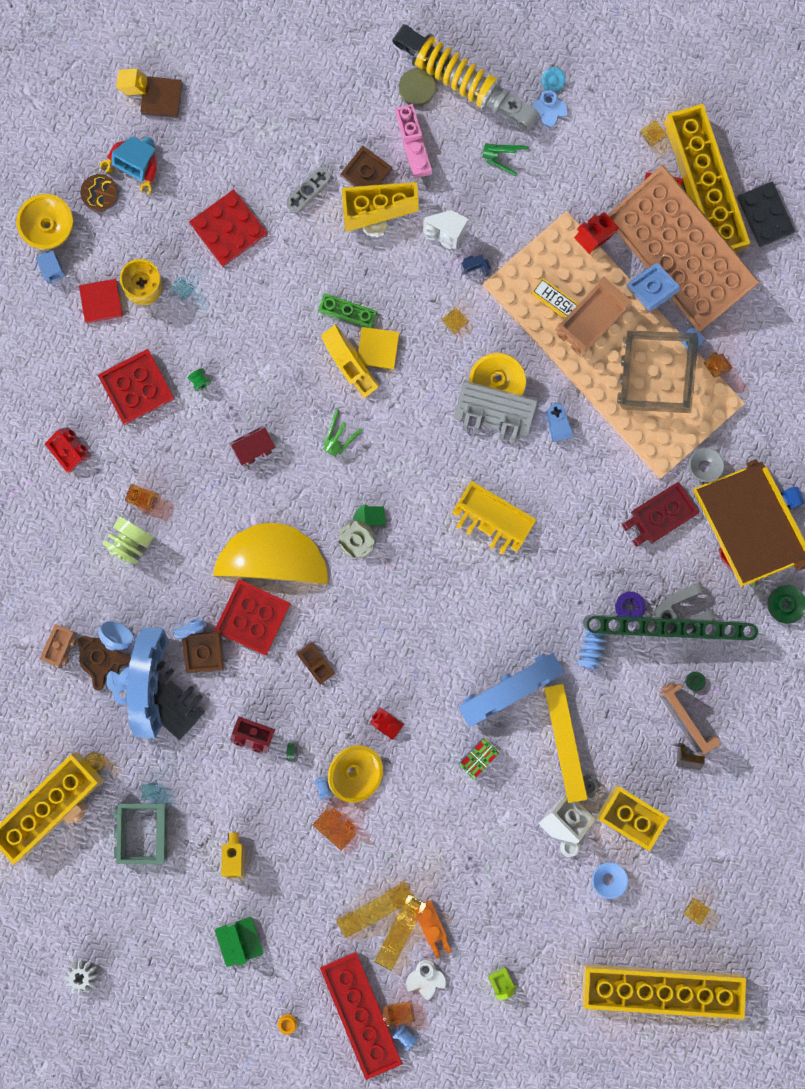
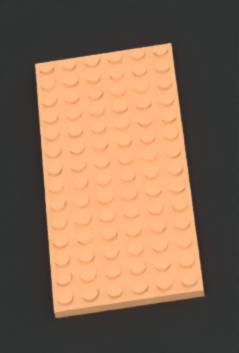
M566 211L486 280L483 286L655 475L661 479L745 403L697 351L691 353L680 342L679 339L682 335L657 308L649 312L627 289L626 284L631 280L601 247H598L590 254L587 253L574 239L575 235L579 232L577 228L580 225ZM604 276L629 298L632 303L584 355L581 353L577 354L571 349V344L568 341L561 340L556 334V326L564 318L531 295V292L542 278L579 304Z

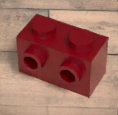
M264 426L229 443L238 462L241 465L245 464V466L256 461L255 458L261 455L265 457L271 454L272 449L275 448Z
M238 716L230 741H233V744L239 747H250L256 753H267L275 729Z

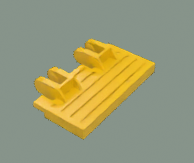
M470 481L452 511V514L459 517L462 510L464 511L456 526L458 529L462 528L467 517L474 520L466 532L469 536L478 521H481L477 529L487 535L492 536L495 530L498 531L489 547L493 549L499 537L504 538L506 542L500 548L499 553L501 555L504 554L511 540L514 541L511 549L518 552L537 520L473 481Z

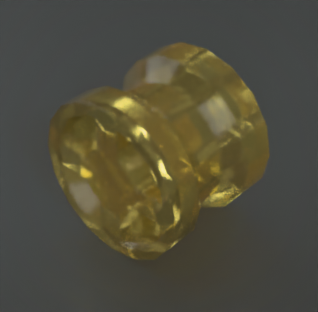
M100 752L89 753L84 758L96 771L102 770L106 765V758Z

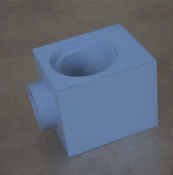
M45 251L36 257L41 273L48 283L65 277L58 256L54 251Z

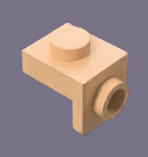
M84 802L77 804L63 819L67 824L78 823L85 817L84 813L89 807Z

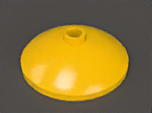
M39 194L29 198L22 204L17 213L16 227L20 237L29 246L40 250H49L60 246L68 239L73 229V215L69 206L61 198L51 194ZM46 224H51L49 228H45Z
M497 352L484 355L475 362L469 375V382L523 395L526 387V374L518 360L508 354ZM501 375L502 379L497 380L495 376Z
M353 745L343 749L335 756L329 767L328 783L331 791L336 797L348 803H357L369 798L381 783L383 776L382 761L374 750L364 745Z

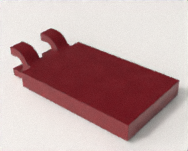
M678 481L631 511L630 513L633 517L621 526L625 531L634 525L637 527L641 535L632 540L635 547H637L646 540H649L651 544L699 514V511Z

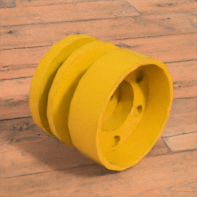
M134 259L122 268L120 283L126 297L132 303L149 305L160 297L163 290L162 280L157 267L152 262L145 259ZM144 281L145 283L144 288L140 287V282Z

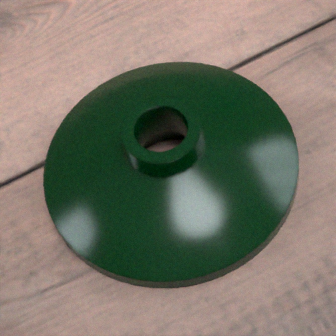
M783 585L777 587L768 597V611L780 623H794L801 619L805 613V596L794 586ZM784 601L788 603L787 608H783L782 603Z

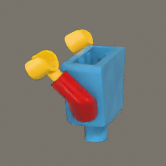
M132 136L128 140L115 143L107 155V161L104 160L100 163V168L104 170L108 165L106 173L111 174L114 170L113 166L142 182L145 179L146 182L141 184L140 191L143 193L144 188L149 187L148 195H151L153 189L150 185L151 182H154L157 172V157L155 156V149L152 147L154 145L153 139L146 136L143 140Z

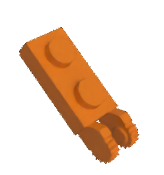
M428 900L413 907L436 959L440 958V952L435 942L441 939L445 951L448 954L451 953V948L446 939L447 935L432 901Z

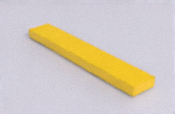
M564 684L545 687L568 803L588 800Z

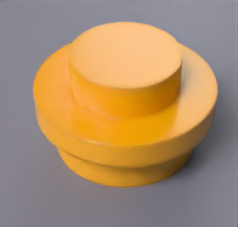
M291 1014L282 1015L278 1020L279 1031L285 1035L295 1032L297 1019Z

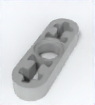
M324 168L315 170L288 197L287 206L289 211L292 213L301 212L330 183L328 170ZM318 175H321V176L325 175V181H323V180L321 179V180L317 183V185H318V188H317L314 183H316V182L319 180ZM311 186L314 192L311 195L304 194L303 190L305 187ZM293 200H294L295 202H297V201L299 200V206H298V207H297L296 205L292 207V201H293Z

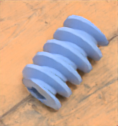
M585 630L584 633L589 637L582 639L587 645H581V649L585 652L579 653L583 660H578L577 664L599 670L596 668V665H602V662L597 660V658L604 657L599 650H605L606 648L601 643L607 642L603 635L609 634H594Z

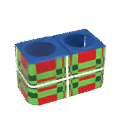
M483 737L458 764L474 780L501 751Z

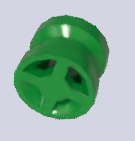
M203 368L192 372L187 377L194 384L193 388L195 391H200L211 383L210 378L206 377V372Z

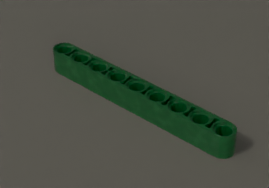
M597 614L587 615L583 619V627L594 634L747 641L754 640L758 636L757 626L745 621ZM592 619L597 620V626L594 629L589 627ZM611 620H615L617 623L613 630L609 629V622ZM631 621H635L636 627L630 631L628 624ZM650 622H654L655 628L649 632L647 626ZM672 622L674 629L668 632L667 625ZM692 623L693 630L687 633L686 626ZM711 624L712 631L706 634L705 628ZM730 625L731 632L726 635L724 632L725 627ZM749 626L750 633L745 636L743 631L745 627Z

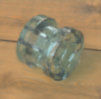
M183 276L179 277L171 286V291L177 293L182 301L187 299L194 290V286L188 284Z
M158 782L139 785V789L142 791L141 801L161 797L157 789L159 786Z

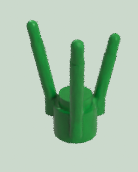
M485 143L482 158L487 159L486 163L493 164L517 176V172L494 161V158L498 159L499 152L516 153V150H528L529 147Z

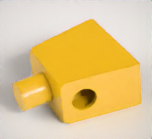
M228 833V844H222L221 876L224 878H245V846L239 844V833ZM236 850V856L231 858V852Z

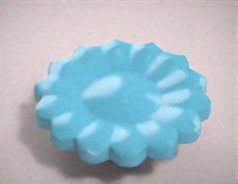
M551 67V69H547L543 73L541 85L545 91L559 92L564 87L566 75L560 68Z

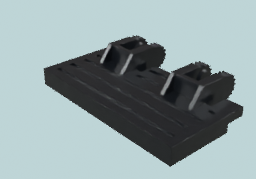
M164 660L157 665V672L164 668L166 664ZM171 668L158 680L154 704L158 705L163 726L180 741L206 711L201 706L193 711L203 698L201 694L197 695L189 706L184 703L187 697L193 693L194 688L192 686L178 698L183 692L179 686L172 680L166 686L164 685L175 672Z

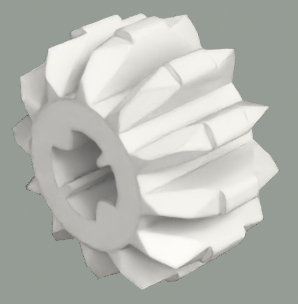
M82 959L78 961V964L72 962L71 968L68 967L65 970L68 975L64 976V980L69 981L66 984V988L72 986V993H75L77 989L79 995H82L84 990L89 993L91 987L96 986L97 983L94 979L98 978V974H93V972L97 968L94 966L90 969V961L85 965ZM83 974L85 978L79 980L78 976Z

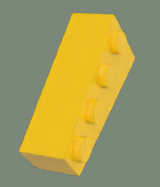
M417 182L342 188L345 232L419 211Z

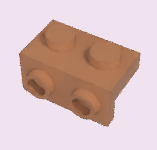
M54 624L40 660L57 668L66 666L70 659V655H68L70 649L75 647L78 637H76L77 632Z

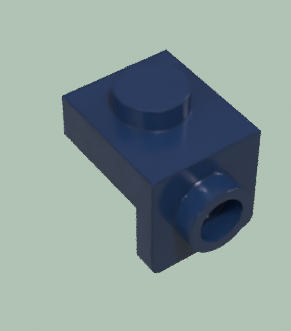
M482 254L476 257L469 256L461 262L463 275L481 268L484 277L489 276L491 266L488 259L484 260Z

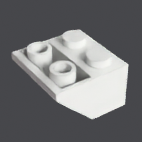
M452 210L425 217L423 222V233L431 240L436 239L442 242L441 244L444 247L456 250L467 231L468 219Z

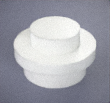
M562 840L560 850L566 857H574L578 854L580 845L579 842L574 843Z

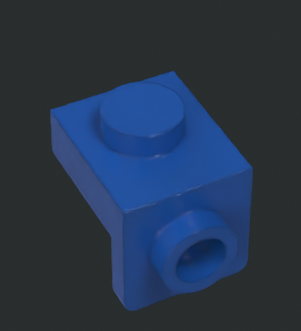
M797 486L781 492L789 510L805 503Z

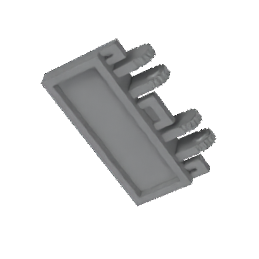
M464 380L454 418L462 420L463 413L466 412L462 430L466 431L470 416L477 417L473 428V433L478 434L482 417H485L483 426L499 429L500 422H503L498 440L503 441L508 425L514 427L510 437V443L514 444L519 427H521L519 435L528 436L537 399Z

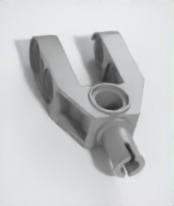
M701 582L665 597L653 611L652 617H662L664 613H667L670 618H676V614L671 606L705 591ZM712 608L690 619L712 620L717 616ZM650 622L647 629L649 632L654 630L655 623ZM672 622L667 625L668 632L674 629ZM692 623L686 626V631L693 628Z

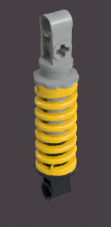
M403 24L393 37L392 42L396 47L413 56V66H417L422 70L427 68L429 75L435 74L436 80H443L446 86L451 85L453 91L460 90L462 97L468 95V100L470 102L476 101L477 106L484 111L487 107H490L495 114L500 113L527 132L531 130L540 117L539 112L535 108L528 106L510 94V90L502 88L501 79L492 74H489L486 78L484 76L485 69L482 68L477 72L476 63L468 66V58L460 61L461 54L459 52H456L452 58L449 57L452 53L451 47H447L444 52H441L444 47V42L442 41L438 42L434 47L437 39H435L432 33L423 37L408 25Z

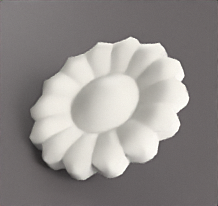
M383 221L362 228L366 235L379 237L387 232L388 225L387 221Z

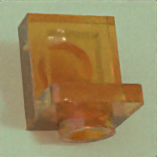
M715 352L704 362V365L714 378L728 373L733 368L723 353L718 354Z
M131 484L127 491L125 502L153 512L159 494Z
M412 1001L384 1006L382 1015L387 1027L415 1021Z

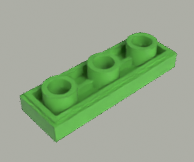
M324 293L318 309L320 313L365 328L373 327L378 313L376 310ZM346 309H350V310H351L350 313H345L344 311H345Z

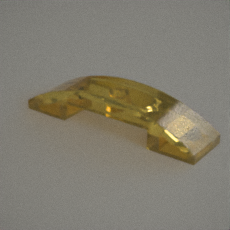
M403 881L374 900L338 918L336 922L346 938L381 920L414 898Z
M410 894L408 895L374 960L375 963L392 971L401 950L427 903Z

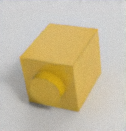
M137 68L118 70L116 84L118 90L125 95L145 94L147 76Z

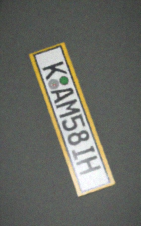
M544 278L540 280L531 292V295L564 319L578 305L577 302Z

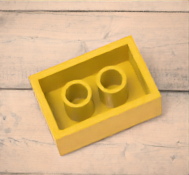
M617 785L614 786L596 817L602 823L649 852L670 818Z

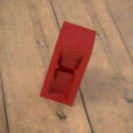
M605 212L598 216L595 214L588 220V223L583 222L577 228L579 232L575 235L574 239L590 254L610 240L619 227Z

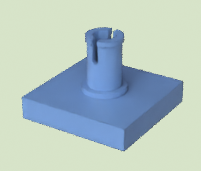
M655 263L626 284L627 289L649 312L681 291L680 286L658 263Z

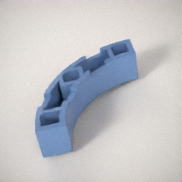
M143 627L140 634L136 637L128 676L125 680L129 727L132 729L134 737L155 739L163 725L158 705L154 704V695H156L158 687L157 663L162 661L164 652L169 644L164 628Z
M543 653L534 658L535 663L513 676L509 673L501 677L499 684L477 696L471 694L464 698L463 701L465 703L458 706L468 726L471 727L486 719L493 713L504 709L565 673L554 653L547 656Z

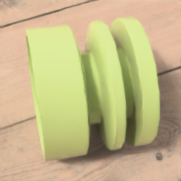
M119 516L113 526L119 532L118 536L108 533L107 536L114 540L113 544L106 540L102 544L113 555L125 562L137 565L139 560L134 558L133 554L136 553L142 557L143 553L137 549L138 546L148 548L154 537Z

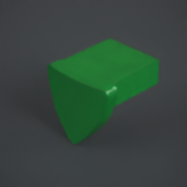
M362 505L356 511L353 520L364 522L370 527L385 526L384 506Z

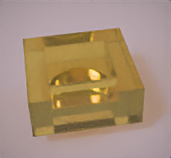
M656 120L640 131L641 136L650 148L663 140L667 135Z
M456 307L441 320L453 334H456L468 323V320Z
M693 897L682 914L701 926L711 909Z

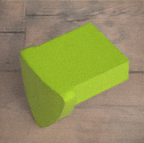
M506 967L488 975L496 993L494 994L496 999H509L517 991V985L513 984Z

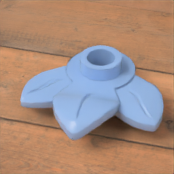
M550 90L544 91L540 95L539 100L535 101L531 106L539 112L541 121L548 128H551L556 123L558 116H567L566 104L558 100L556 93ZM549 98L552 102L547 103L545 99Z
M203 618L194 619L188 622L189 625L171 629V632H177L178 634L174 635V638L181 639L190 634L203 632L204 628L207 627V623L204 622Z
M129 667L124 669L120 675L110 671L107 676V686L113 692V698L118 704H127V696L121 698L119 693L121 691L127 693L125 680L128 676Z

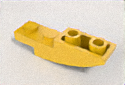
M336 324L321 335L326 348L348 382L350 384L353 383L363 398L380 386L357 356L358 352Z

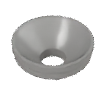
M712 448L698 449L689 460V471L700 482L715 481L724 470L722 456ZM704 461L709 464L708 472L700 471V462Z

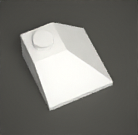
M565 794L543 816L539 824L552 838L578 843L596 819L579 801L568 803L567 795Z

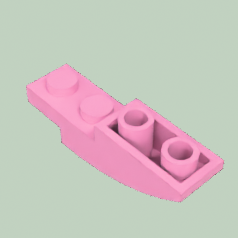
M413 104L395 108L404 149L414 179L431 175L432 169Z

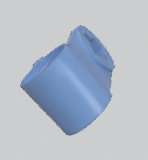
M561 404L551 405L547 410L546 416L553 442L571 438L572 430L564 407ZM554 409L556 410V412H560L558 418H556L555 415L551 414L554 411Z

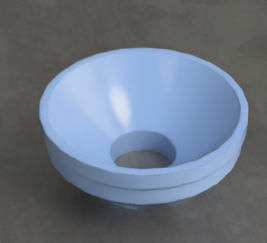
M114 621L102 623L98 631L102 643L107 649L112 651L128 648L134 638L132 632L126 626Z
M607 862L599 865L594 870L592 885L601 897L614 899L625 892L628 886V877L620 865ZM607 873L612 874L614 877V881L610 885L603 883V876Z

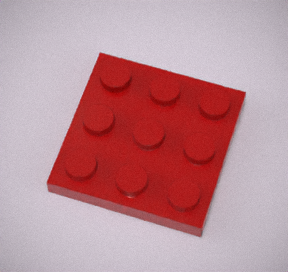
M234 189L189 221L191 227L222 267L268 235Z
M149 349L98 374L124 426L175 400Z
M238 579L214 631H221V635L267 656L291 603Z

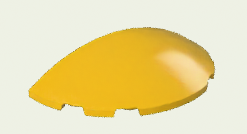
M279 523L253 525L233 536L227 542L222 552H220L213 576L328 584L326 563L316 544L298 529Z

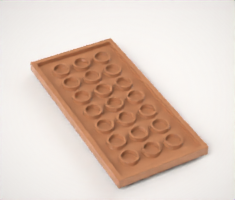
M663 165L655 170L607 214L619 227L617 233L647 269L658 263L680 286L681 291L672 296L671 299L699 332L703 331L760 283Z

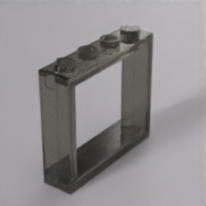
M627 330V336L623 338L625 355L621 357V366L624 367L623 374L619 376V385H622L621 392H618L617 403L620 404L622 410L692 413L699 339L697 333ZM634 339L688 341L683 403L628 400Z

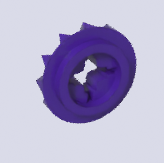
M632 591L621 594L615 603L616 614L619 616L643 617L646 611L644 598ZM631 600L632 605L638 607V609H633L629 615L628 609L622 606L628 605Z

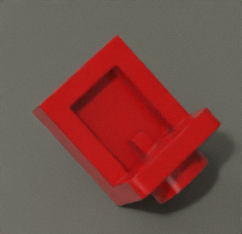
M381 707L373 714L370 721L372 726L392 740H394L404 726L402 722Z

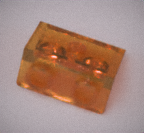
M327 807L313 823V826L342 851L357 834L355 831L356 827L349 820L346 822L340 818L342 814L337 809Z

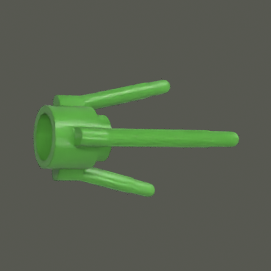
M338 409L335 411L327 437L323 443L325 445L323 450L336 457L337 453L341 455L343 450L362 431L359 428L340 447L341 442L338 439L346 426L345 422L342 423L335 437L331 438L339 414Z

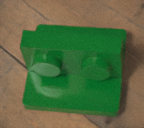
M251 916L215 929L226 967L235 964L240 966L246 964L249 959L263 955L264 952Z

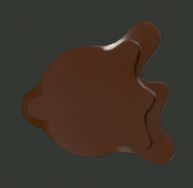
M82 636L78 640L79 663L83 670L91 676L94 690L99 691L104 688L105 675L110 671L118 674L120 666L130 663L131 655L121 653L118 650L112 651L107 649L100 638Z

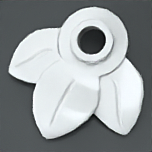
M430 960L420 961L416 966V970L407 977V991L418 989L426 1000L433 996L436 987L445 988L443 973L436 970L435 965ZM424 966L429 967V972L424 973L422 968Z

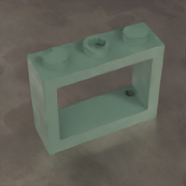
M119 803L118 807H115L114 818L117 819V827L114 828V839H117V847H114V859H117V864L166 863L168 803ZM127 809H157L156 856H126Z

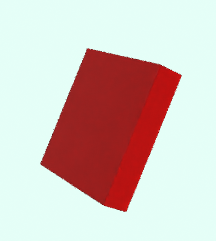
M116 279L79 285L86 323L123 317Z

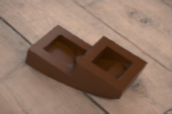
M311 641L296 652L320 685L335 674L334 670Z

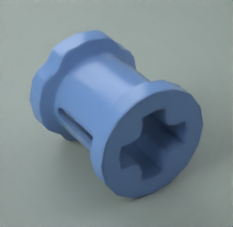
M328 776L314 780L318 785L319 799L334 795L329 787Z
M403 1023L394 1032L392 1038L397 1039L404 1046V1049L408 1051L415 1044L418 1036L410 1033Z

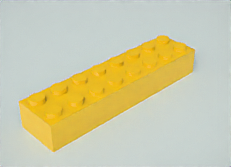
M704 104L667 114L664 125L688 196L735 253L745 251L751 243Z
M583 964L582 1006L584 1009L745 1019L746 978L741 974Z

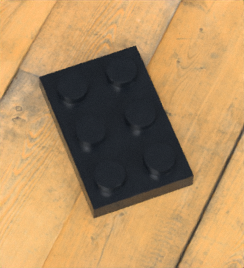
M773 181L738 195L737 199L759 248L796 232Z

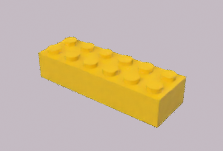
M79 752L68 756L0 823V851L13 865L21 862L64 820L63 818L77 804H81L104 781Z

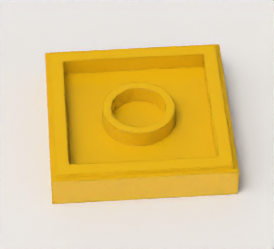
M362 327L358 357L366 367L394 370L399 332Z

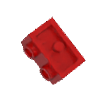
M69 427L58 429L45 443L46 447L67 473L72 472L83 460L91 457L87 447L79 441L76 433Z

